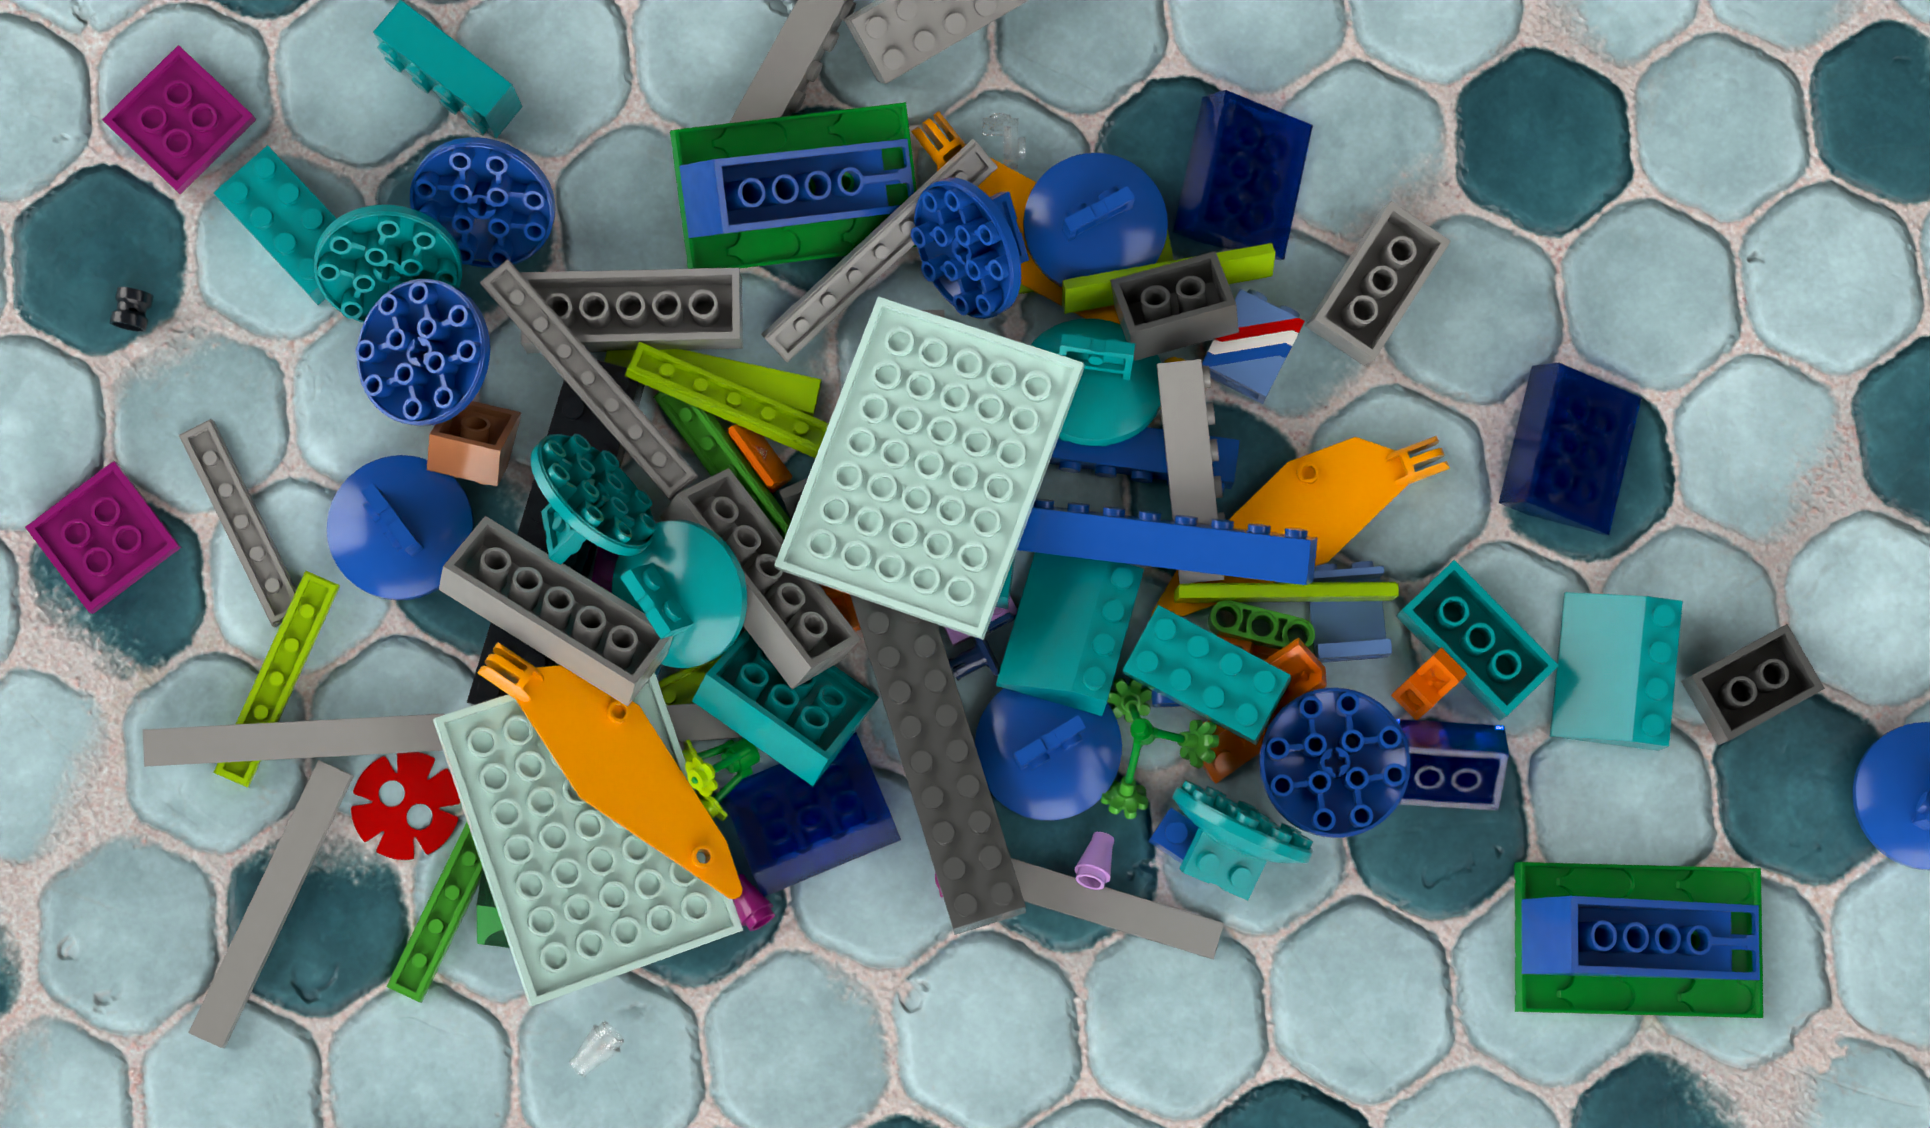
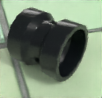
M118 287L115 297L118 305L117 309L112 311L110 324L125 330L146 332L148 323L146 311L151 308L154 296L142 290Z

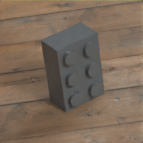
M1216 251L1110 280L1114 308L1125 339L1129 343H1135L1133 361L1239 332L1236 302Z
M1788 624L1681 681L1717 745L1732 740L1825 689Z

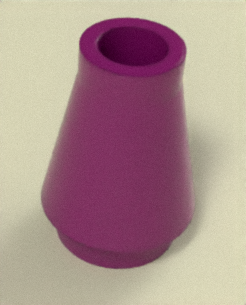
M739 874L742 894L740 897L733 899L741 925L747 926L750 931H755L773 919L775 916L771 909L773 904L747 880L744 874Z

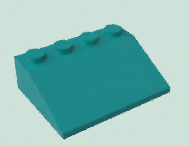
M1035 552L996 686L1103 716L1144 568L1126 563Z
M1564 593L1557 664L1559 666L1556 668L1549 737L1656 751L1669 747L1683 601L1637 595Z
M745 630L706 673L692 702L813 786L834 761L876 704L879 697L836 666L830 667L798 687L791 689L748 631Z

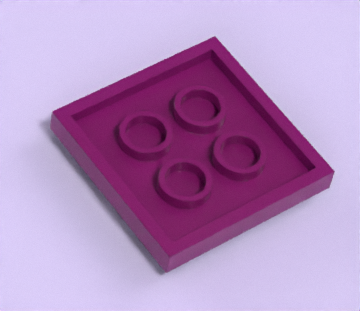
M178 45L102 121L173 189L181 194L256 121V118Z
M115 461L111 462L25 527L91 614L97 612L182 548L120 465Z

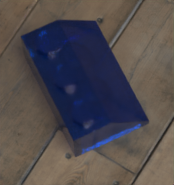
M1396 719L1405 734L1411 763L1408 785L1398 805L1498 811L1509 757L1505 726Z

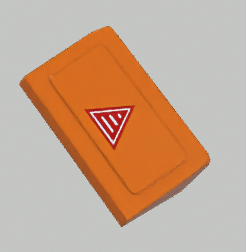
M737 424L728 428L729 437L770 492L774 493L792 479L791 473L764 436Z

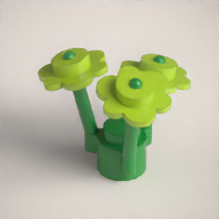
M741 738L736 742L730 739L722 745L697 753L690 739H687L683 742L684 750L682 753L686 762L685 769L688 781L697 790L696 794L711 818L714 819L716 816L724 822L728 815L719 803L744 778L753 774L751 767L760 761L759 752L755 745L745 738ZM723 753L721 755L722 760L714 765L703 762L704 759ZM724 768L730 773L737 772L714 797L711 796L713 791L718 788V784L714 779L715 773Z

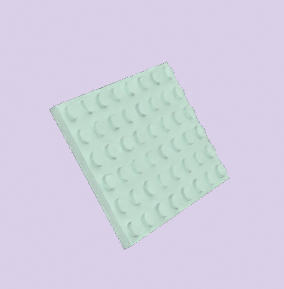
M878 296L774 567L777 570L984 640L1085 368L1084 363Z
M654 672L633 702L641 707L688 781L685 769L686 762ZM507 694L433 719L530 1007L743 931L733 899L727 898L578 796L513 697ZM697 852L698 861L705 863L706 857L704 853Z

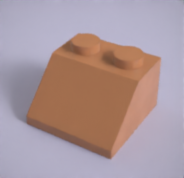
M472 401L455 417L434 425L429 434L427 470L475 481L482 485L498 486L509 464L521 419V412Z

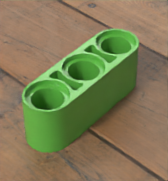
M1231 600L1218 602L1208 616V626L1214 635L1217 636L1218 634L1224 637L1250 641L1258 646L1282 649L1291 643L1287 634L1288 630L1292 628H1298L1304 632L1306 636L1305 645L1308 648L1315 639L1313 625L1303 618ZM1222 610L1231 612L1234 616L1235 624L1229 628L1220 626L1217 623L1216 614ZM1257 619L1266 621L1270 626V634L1265 637L1256 635L1252 630V622Z

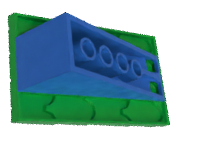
M906 102L670 131L688 269H740L846 256L917 191Z
M1542 862L1514 863V879L1516 880L1515 1012L1763 1018L1761 868Z

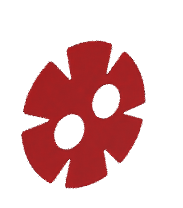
M420 752L397 753V773H395L387 758L382 756L370 764L359 777L353 793L371 800L372 803L352 806V820L359 836L364 842L369 841L384 831L376 849L377 853L397 860H413L414 837H416L424 852L429 855L440 848L453 833L459 818L439 808L460 804V799L448 769L445 768L429 780L427 779L435 758ZM397 781L403 786L405 796L399 805L389 807L381 802L379 790L385 782ZM416 804L428 806L433 814L431 824L422 830L413 829L407 822V813Z

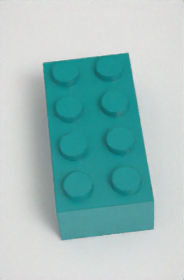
M399 0L373 31L379 42L377 48L386 56L384 60L399 73L406 70L413 77L412 82L428 94L431 90L441 98L439 102L454 115L460 111L468 118L467 124L480 135L484 136L487 132L497 139L523 107L513 84L402 0Z
M267 145L213 193L307 295L319 305L326 298L321 293L314 275L315 249L322 233L337 218Z
M1455 560L1396 615L1433 654L1442 647L1466 671L1467 675L1460 682L1498 721L1507 717L1559 666Z
M1159 605L1123 668L1125 676L1254 745H1257L1291 682L1290 674Z

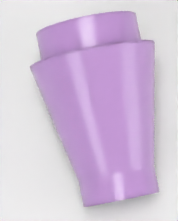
M1095 832L1091 842L1075 867L1076 881L1083 887L1100 890L1104 888L1105 883L1110 881L1112 847L1114 844V838L1105 832Z

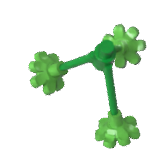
M1118 678L1114 681L1117 691L1110 690L1107 702L1114 704L1111 709L1116 719L1124 715L1125 721L1132 723L1130 732L1134 738L1126 776L1121 779V783L1114 780L1108 791L1102 793L1100 801L1102 804H1110L1108 810L1112 814L1117 815L1123 809L1126 818L1134 819L1137 816V808L1141 810L1148 808L1146 788L1143 785H1136L1134 778L1140 750L1143 745L1151 744L1155 738L1175 741L1179 746H1182L1180 756L1186 760L1190 759V765L1200 769L1203 766V761L1211 763L1215 759L1216 754L1210 748L1218 746L1219 737L1218 735H1212L1216 730V724L1208 721L1203 724L1202 720H1192L1189 724L1190 731L1181 732L1180 734L1155 728L1149 720L1140 716H1147L1150 713L1151 707L1146 701L1152 698V690L1147 687L1142 688V684L1132 679L1127 684L1124 678Z

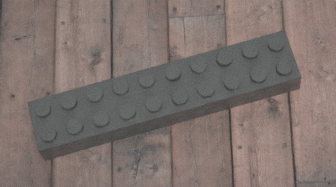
M850 595L954 935L1025 914L1026 905L937 624Z

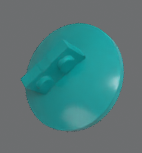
M372 205L355 209L340 216L325 229L315 249L314 275L321 293L333 307L346 318L364 323L375 303L389 290L402 283L417 279H432L459 288L462 279V258L458 245L452 235L430 216L403 206Z
M1092 318L1070 320L1046 330L1030 345L1084 363L1085 368L1059 435V439L1062 441L1089 446H1109L1119 443L1143 431L1160 410L1161 404L1156 364L1161 363L1158 355L1133 361L1135 343L1126 341L1120 324Z
M561 434L548 435L533 448L530 458L532 472L540 490L549 502L541 513L544 530L547 535L546 543L550 560L561 565L571 554L573 555L579 551L586 539L609 552L623 556L641 554L654 540L653 532L657 529L650 511L652 501L645 492L638 490L631 479L619 468V461L611 452L606 450L598 451L579 434H574L572 437Z
M687 520L656 523L657 529L653 532L654 540L641 554L635 556L619 555L613 573L612 594L643 612L660 639L673 636L668 654L662 661V665L675 668H690L703 665L724 654L740 634L747 612L748 596L745 574L732 549L719 535L709 528Z
M1185 780L1183 785L1177 786L1172 798L1183 813L1198 827V830L1179 868L1183 873L1208 884L1213 883L1222 890L1248 901L1267 861L1275 863H1309L1313 854L1311 848L1313 841L1301 835V831L1285 823H1281L1279 826L1270 821L1268 816L1258 812V808L1241 800L1236 803L1226 798V794L1215 788L1207 786L1204 789L1195 783Z

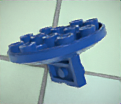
M481 137L460 138L436 147L425 156L418 166L410 188L411 209L430 216L446 228L456 241L460 250L462 264L498 268L507 259L512 265L528 259L544 245L555 219L556 206L553 190L540 167L520 150L493 139ZM475 259H486L490 262H481Z
M1085 153L1060 161L1041 176L1027 200L1023 227L1025 242L1036 266L1048 279L1062 287V281L1066 279L1156 264L1165 245L1168 220L1165 203L1159 189L1141 168L1115 155Z
M950 177L929 185L920 195L915 209V227L911 229V238L917 246L922 260L921 271L923 276L928 281L933 282L938 291L955 307L959 314L979 319L992 318L1008 310L1015 302L1021 284V264L1029 260L1022 233H1020L1017 225V216L1010 192H999L989 197L976 185L964 179Z
M411 280L389 290L372 307L360 331L356 356L361 384L374 406L395 421L415 426H430L443 423L455 417L475 398L484 382L489 366V332L478 306L459 288L438 280Z
M408 455L383 457L365 464L356 470L337 491L327 518L328 545L340 571L361 590L388 600H411L437 591L444 564L474 530V517L470 501L456 479L450 475L427 470L426 459Z
M1006 688L998 692L983 711L975 735L976 750L990 793L998 802L1012 812L1040 821H1056L1071 818L1094 806L1101 799L1102 793H1106L1112 785L1122 756L1120 728L1108 703L1106 704L1103 716H1099Z
M1346 688L1317 689L1289 702L1274 717L1267 728L1261 744L1259 758L1260 775L1264 790L1280 815L1292 825L1307 833L1327 838L1355 836L1383 822L1400 803L1408 785L1411 766L1408 743L1395 717L1381 703L1370 696Z
M1930 722L1907 724L1895 728L1878 738L1861 758L1853 781L1854 810L1859 825L1866 837L1886 857L1901 865L1919 870H1930Z

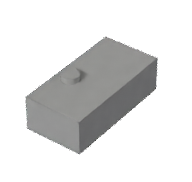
M1390 201L1379 211L1305 326L1363 366L1369 364L1376 359L1451 241L1393 201Z

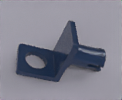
M1009 612L991 621L985 635L1014 621L1015 615ZM975 637L977 641L975 642V647L952 659H948L950 667L953 669L965 663L964 666L952 671L958 681L984 666L990 668L994 676L998 677L1001 667L985 637L984 640Z

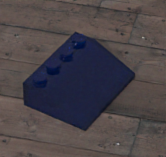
M1228 90L1202 97L1173 232L1204 244L1231 250L1272 243L1276 252L1275 260H1284L1313 125Z
M1562 363L1532 366L1499 504L1534 517L1602 535H1610L1642 398Z
M857 732L853 733L831 765L813 786L782 764H778L744 778L724 798L752 874L764 897L901 840Z

